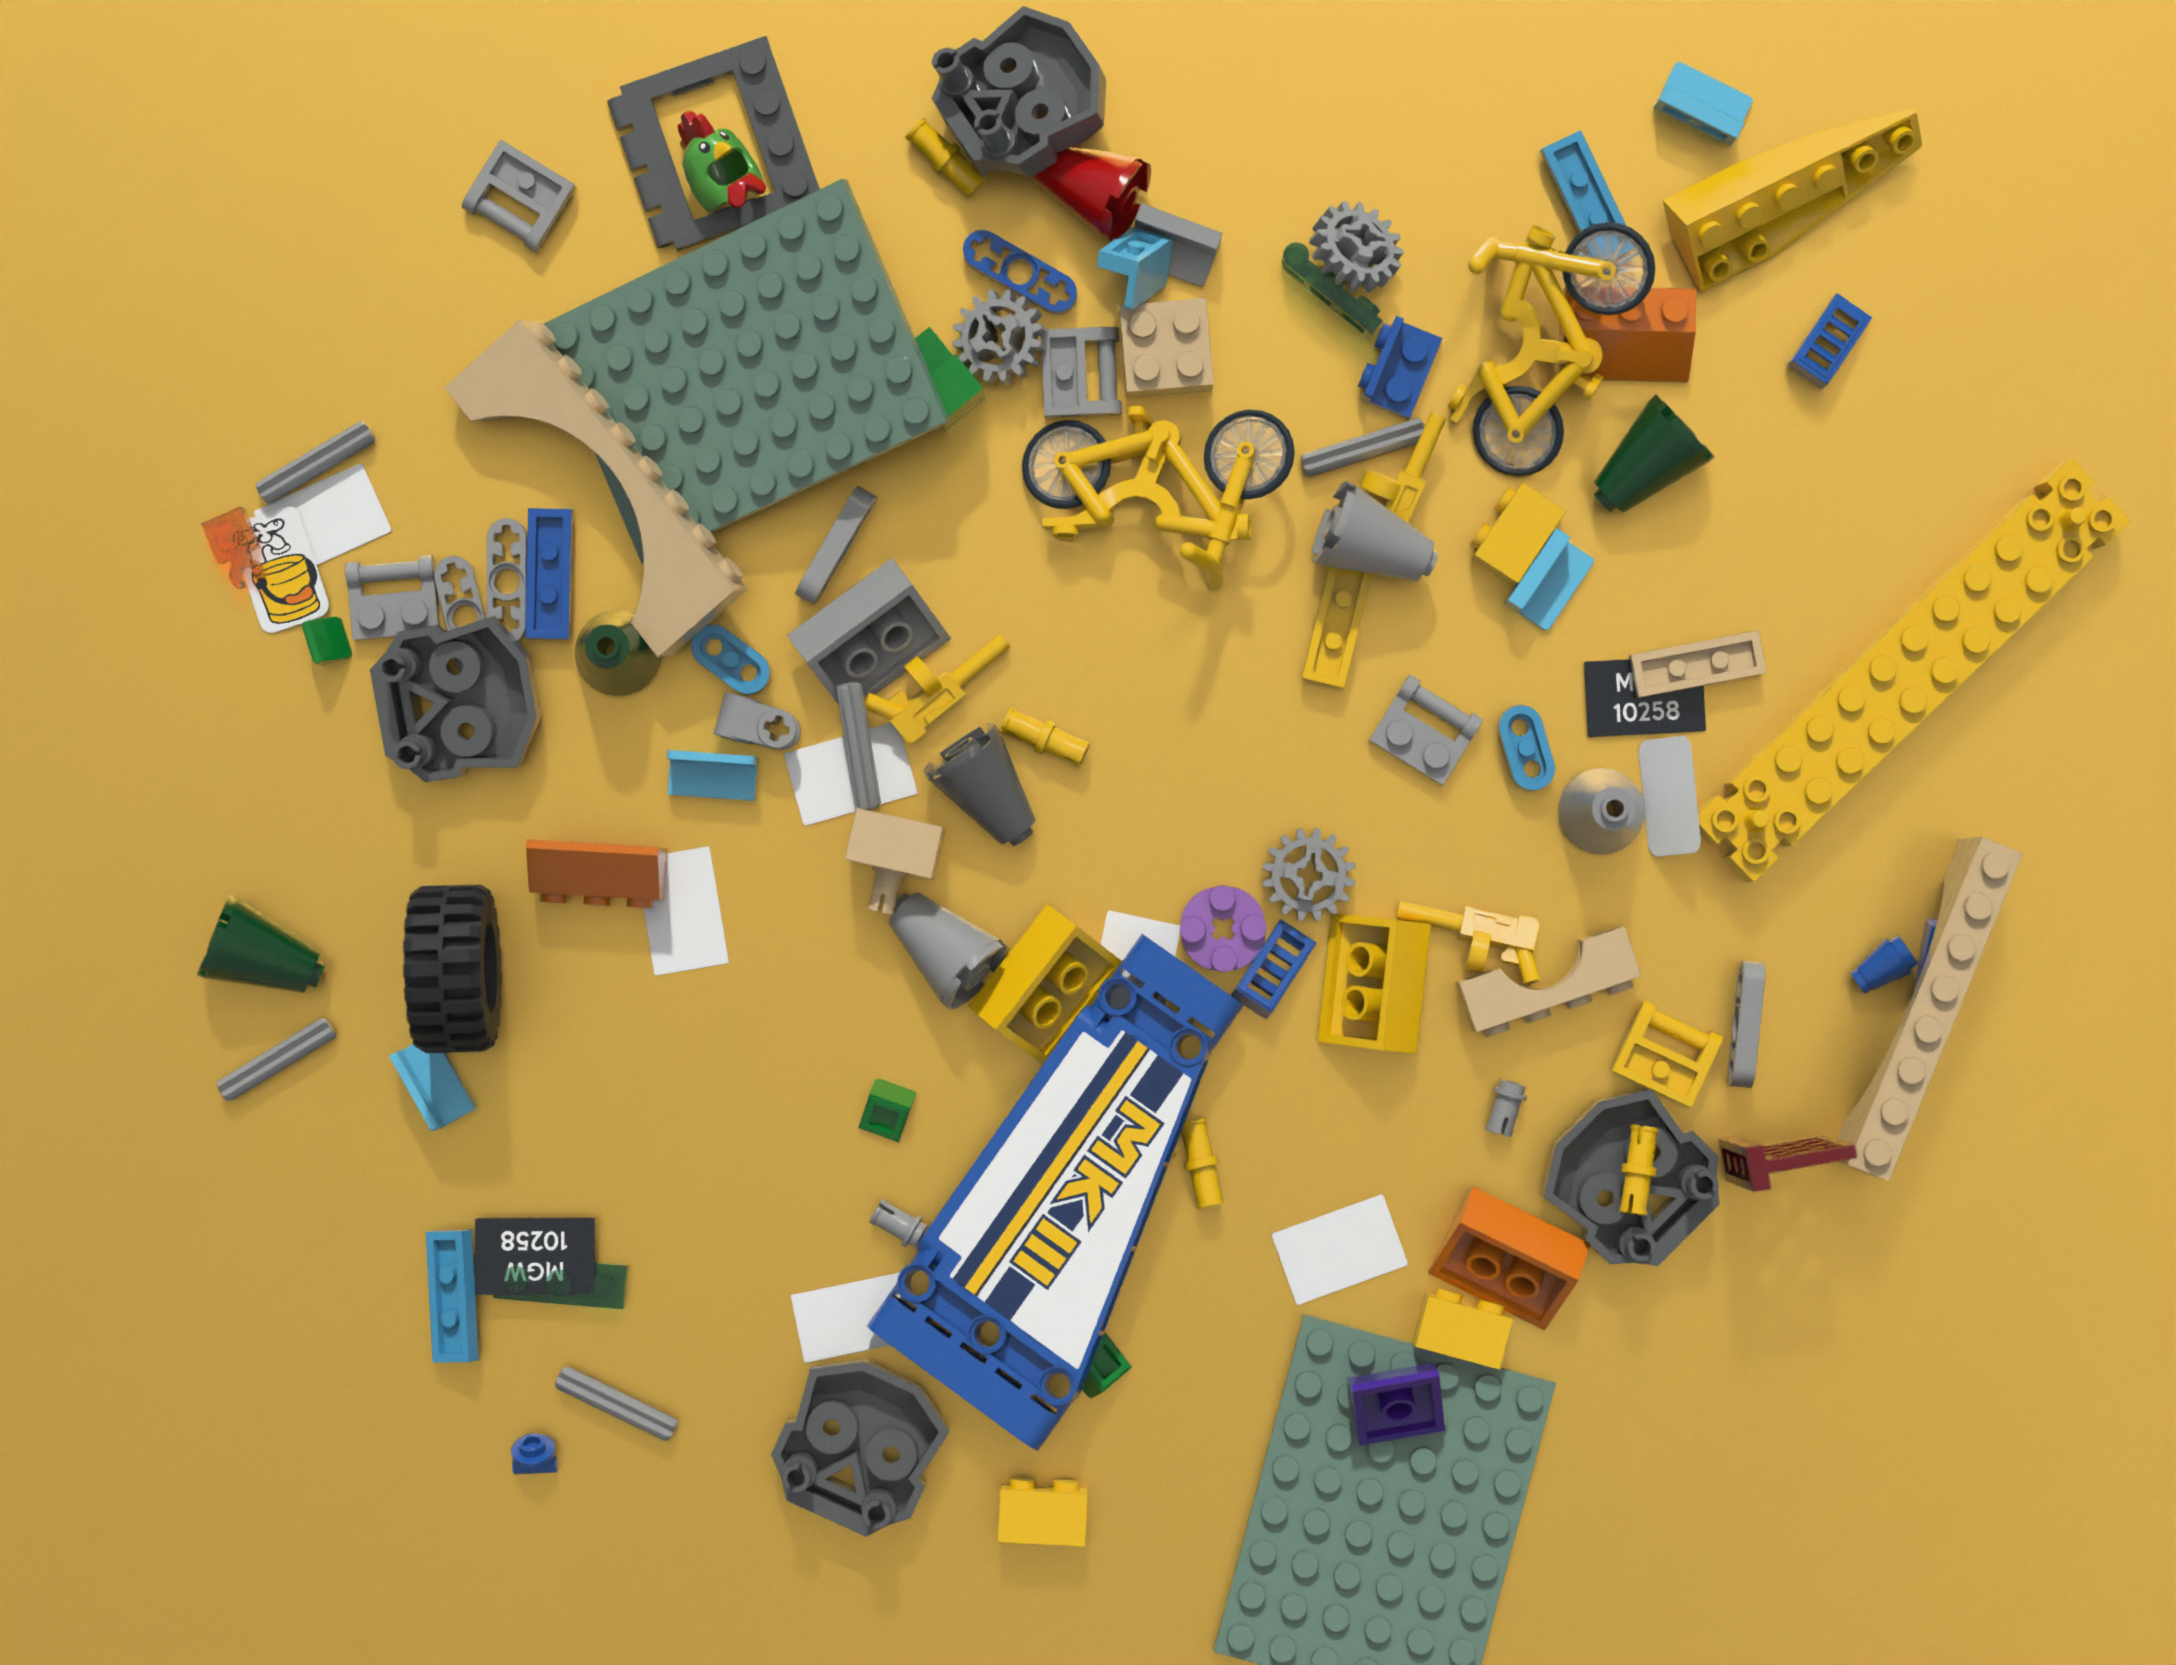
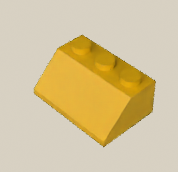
M1047 903L967 1007L996 1031L1044 1064L1079 1013L1087 1005L1091 1006L1098 996L1101 985L1111 978L1122 961Z
M1339 913L1331 916L1317 1042L1417 1054L1431 924Z

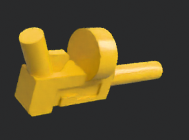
M1431 412L1406 470L1401 469L1396 480L1366 469L1360 483L1362 488L1386 498L1385 507L1407 523H1409L1427 481L1421 478L1447 420V418Z
M998 634L951 674L945 670L938 677H935L924 662L916 656L904 668L922 690L910 700H907L906 692L903 690H899L888 700L868 692L864 699L866 710L888 719L906 742L914 743L926 733L924 728L928 724L932 723L966 695L961 687L1010 648V645L1001 634Z
M1399 901L1396 918L1428 923L1431 926L1459 932L1457 939L1470 941L1464 969L1482 973L1489 946L1505 949L1501 955L1502 962L1519 966L1524 985H1531L1541 981L1533 955L1540 925L1536 918L1519 915L1517 919L1469 907H1465L1463 914L1460 915Z

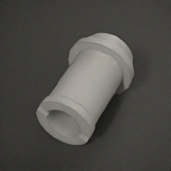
M1504 1079L1500 1080L1499 1087L1494 1086L1493 1091L1497 1094L1488 1124L1485 1127L1486 1130L1496 1134L1503 1133L1504 1136L1512 1137L1521 1101L1527 1100V1095L1524 1094L1526 1086Z
M885 1199L881 1200L869 1222L902 1240V1246L906 1247L909 1244L916 1248L928 1227L927 1224L921 1222L923 1217L918 1215L914 1218L888 1203Z

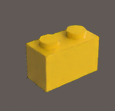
M1523 482L1516 491L1510 487L1506 489L1494 509L1500 512V515L1492 527L1484 523L1470 544L1477 549L1471 559L1513 587L1520 582L1566 512V510Z
M1437 1288L1436 1295L1425 1292L1412 1340L1413 1345L1417 1348L1500 1370L1513 1318L1510 1315L1503 1313L1505 1306L1483 1299L1479 1300L1478 1306L1461 1302L1462 1294L1442 1288Z
M1010 1478V1484H1001L998 1542L1085 1547L1088 1488H1079V1481L1054 1480L1053 1486H1036V1479Z

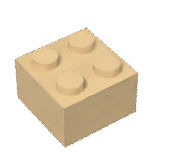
M1206 298L1142 303L1134 310L1125 308L1124 305H1119L1126 398L1213 390L1214 382Z

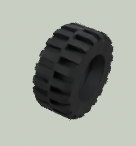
M479 884L421 886L410 894L406 908L407 916L404 922L405 935L403 940L404 998L407 1008V1022H409V1032L413 1039V1044L424 1053L486 1051L494 1046L498 1036L502 999L500 932L494 897L489 889Z

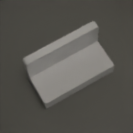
M1141 203L1135 218L1134 227L1173 238L1168 276L1203 287L1223 233Z

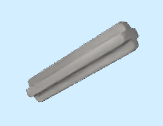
M1417 418L1304 453L1301 456L1304 473L1307 477H1312L1417 444L1424 429V424L1421 419Z
M359 421L256 483V489L265 502L272 503L375 441L374 434L364 421Z
M848 682L837 687V695L855 805L857 808L870 810L879 807L881 799L863 688L858 682Z
M326 1018L315 1021L218 1080L216 1084L219 1092L226 1101L237 1098L334 1039L336 1033L333 1026Z
M564 1367L555 1382V1387L558 1390L663 1441H668L677 1427L678 1421L675 1418L573 1368Z

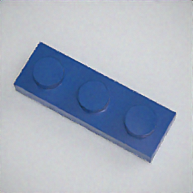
M528 508L526 639L571 640L574 514L572 509Z

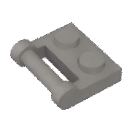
M500 139L465 196L462 208L473 215L478 212L524 240V246L536 253L546 241L550 229L573 194L576 186ZM490 187L496 188L539 214L540 216L534 226L486 198Z
M1118 327L1047 329V333L1041 336V342L1047 346L1046 351H1042L1045 418L1122 415V401L1117 400L1115 342L1119 341ZM1085 343H1098L1099 401H1087Z
M433 555L419 556L418 561L361 566L360 562L345 564L352 640L395 638L400 631L438 624L441 626L438 591L434 579L436 567ZM411 578L421 579L422 590L364 595L363 583Z
M1409 674L1368 741L1443 786L1484 719L1473 712L1471 715L1466 714L1419 685L1421 680ZM1408 701H1414L1461 730L1456 739L1453 741L1404 711L1403 709Z

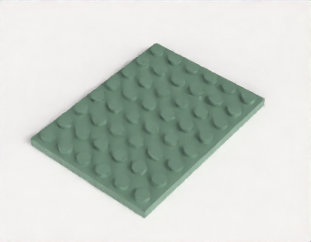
M840 179L544 323L553 333L556 339L553 344L562 356H569L580 367L582 371L580 378L589 390L591 388L595 389L607 401L609 409L606 411L616 423H622L631 431L636 439V442L633 444L643 457L648 456L658 465L663 474L660 477L669 490L677 491L689 505L687 513L696 524L704 525L711 533L950 423V419L870 231L846 179ZM595 453L640 561L644 563L641 533L630 499L610 467Z
M1303 1313L1213 1651L1260 1665H1481L1556 1383L1511 1369L1500 1367L1499 1370L1417 1348L1411 1342ZM1433 1363L1438 1369L1440 1376L1445 1431L1359 1446L1347 1378Z

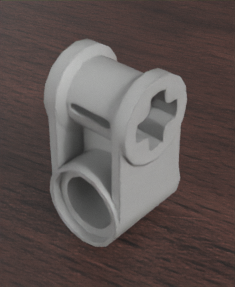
M725 692L713 734L746 744L753 743L775 750H787L797 744L801 735V727L799 721L793 715L782 709ZM782 718L784 719L783 725L789 728L788 735H780L778 741H775V735L769 732V727L771 724L778 725Z

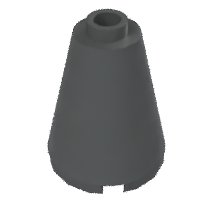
M988 723L986 733L979 726L940 752L944 761L937 767L931 761L926 765L923 772L928 780L1000 844L1010 842L1012 846H1015L1033 833L1030 826L1035 822V816L1001 732L995 723Z

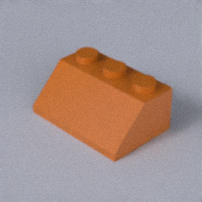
M1566 286L1562 290L1585 337L1597 341L1603 351V360L1600 366L1593 372L1582 374L1592 379L1597 373L1604 377L1602 381L1689 382L1696 334L1697 289L1651 288L1645 299L1635 308L1616 315H1602L1586 310L1573 299ZM1576 286L1579 292L1589 301L1603 306H1615L1625 303L1633 298L1641 289L1638 287ZM1559 324V341L1569 342ZM1558 363V372H1559L1566 364H1559V363Z
M526 839L529 892L541 893L540 902L566 903L567 895H583V904L610 906V897L627 898V907L653 908V900H664L667 848Z
M1472 1187L1458 1209L1428 1273L1480 1299L1504 1305V1311L1545 1330L1579 1281L1590 1244L1486 1192Z

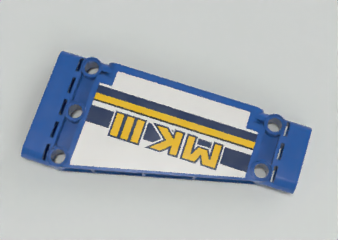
M1141 934L1111 978L1101 985L1098 996L1091 1006L1087 1005L1076 1017L923 1235L916 1248L918 1253L912 1262L900 1271L897 1283L869 1321L867 1327L1029 1447L1039 1451L1069 1406L1081 1394L1212 1051L1244 1005L1144 934ZM1125 970L1145 983L1142 989L1122 975ZM1126 986L1131 994L1129 1004L1125 1008L1114 1009L1110 1003L1112 991L1117 987ZM1159 995H1162L1179 1007L1178 1013H1175L1158 1001ZM1196 1019L1213 1031L1215 1035L1212 1038L1192 1025V1023ZM1197 1036L1202 1044L1200 1054L1191 1060L1184 1059L1180 1052L1182 1041L1186 1037ZM920 1270L925 1272L930 1280V1286L923 1295L916 1294L911 1288V1278ZM898 1294L901 1295L904 1299H906V1300L909 1301L911 1304H913L914 1306H916L917 1309H914L912 1306H910L909 1304H907L905 1301H903L902 1299H900L899 1297H897V1295H898ZM932 1319L935 1320V1321H936L937 1323H939L941 1326H943V1327L946 1328L948 1331H950V1332L952 1333V1335H950L949 1333H947L946 1331H944L942 1328H940L938 1325H936L935 1323H933L931 1320H932ZM989 1321L995 1323L1000 1331L998 1342L991 1347L985 1345L980 1337L982 1326ZM966 1345H969V1346L972 1347L975 1351H977L978 1353H980L981 1355H983L985 1358H987V1361H985L983 1358H981V1357H980L979 1355H977L975 1352H973V1351L970 1350L968 1347H966ZM1003 1370L1004 1372H1006L1007 1374H1009L1011 1377H1013L1015 1380H1017V1381H1018L1019 1383H1021L1023 1386L1021 1387L1020 1385H1018L1016 1382H1014L1013 1380H1011L1009 1377H1007V1376H1006L1005 1374H1003L1001 1371ZM1057 1373L1065 1374L1071 1383L1069 1393L1063 1398L1055 1396L1050 1388V1381ZM1036 1396H1039L1041 1399H1043L1045 1402L1056 1408L1058 1411L1055 1412L1054 1410H1052L1042 1401L1037 1399Z

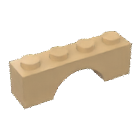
M1616 927L1578 940L1577 957L1572 969L1560 982L1543 989L1522 987L1512 981L1499 968L1458 981L1456 985L1472 1031L1479 1032L1483 1030L1485 1037H1489L1509 1030L1508 1022L1524 1016L1526 1023H1531L1551 1016L1549 1008L1564 1002L1567 1009H1572L1592 1002L1591 993L1607 989L1608 995H1613L1633 988L1631 980L1641 977V973L1625 927Z

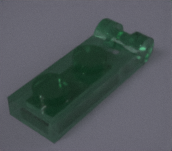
M1298 242L1289 244L1285 248L1281 260L1282 268L1285 272L1370 340L1383 322L1377 316L1380 313L1379 308L1366 297L1360 295L1356 299L1344 289L1347 285L1345 280L1341 284L1336 285L1334 283L1336 275L1332 271L1323 274L1321 269L1308 260L1309 252L1305 245Z

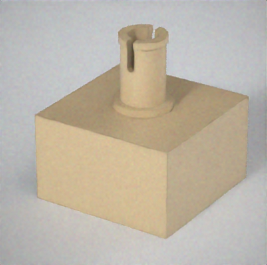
M856 808L845 859L872 865V870L876 871L867 909L879 912L882 896L885 894L882 913L894 915L902 877H906L908 873L930 879L935 878L945 828Z

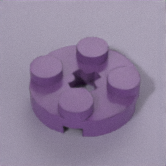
M1224 885L1204 889L1196 894L1184 908L1180 924L1182 944L1191 959L1206 969L1221 972L1240 969L1254 960L1263 947L1267 929L1263 911L1258 902L1244 890ZM1216 917L1222 921L1228 917L1233 920L1234 924L1231 926V930L1234 935L1230 940L1224 936L1216 940L1212 936L1215 927L1211 923Z

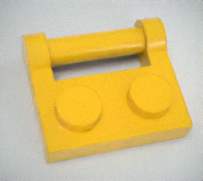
M1643 1000L1634 1016L1633 1023L1611 1071L1692 1108L1720 1048L1723 1037L1712 1031L1708 1034L1655 1010L1656 1005ZM1650 1026L1699 1049L1700 1053L1696 1062L1644 1038L1643 1035L1647 1027Z

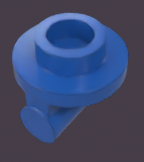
M536 1433L527 1434L513 1444L511 1455L514 1475L558 1472V1457L555 1455V1445L548 1436Z

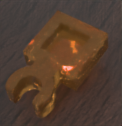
M235 508L201 523L217 564H225L230 561L229 579L235 588H245L242 572L248 567L253 570L257 580L266 578L263 565L259 561L252 559L250 552L261 548L245 508Z

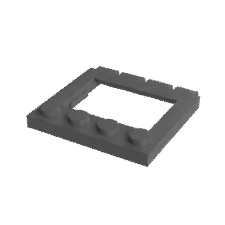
M767 36L619 86L622 95L607 101L617 131L634 127V132L620 137L630 170L637 171L648 167L649 172L634 178L645 212L662 208L663 213L648 218L657 248L674 244L678 252L725 236L820 190ZM734 74L775 192L756 199H748L742 207L734 208L733 206H728L714 211L713 214L693 220L652 102L671 95L675 98L715 84L714 80Z

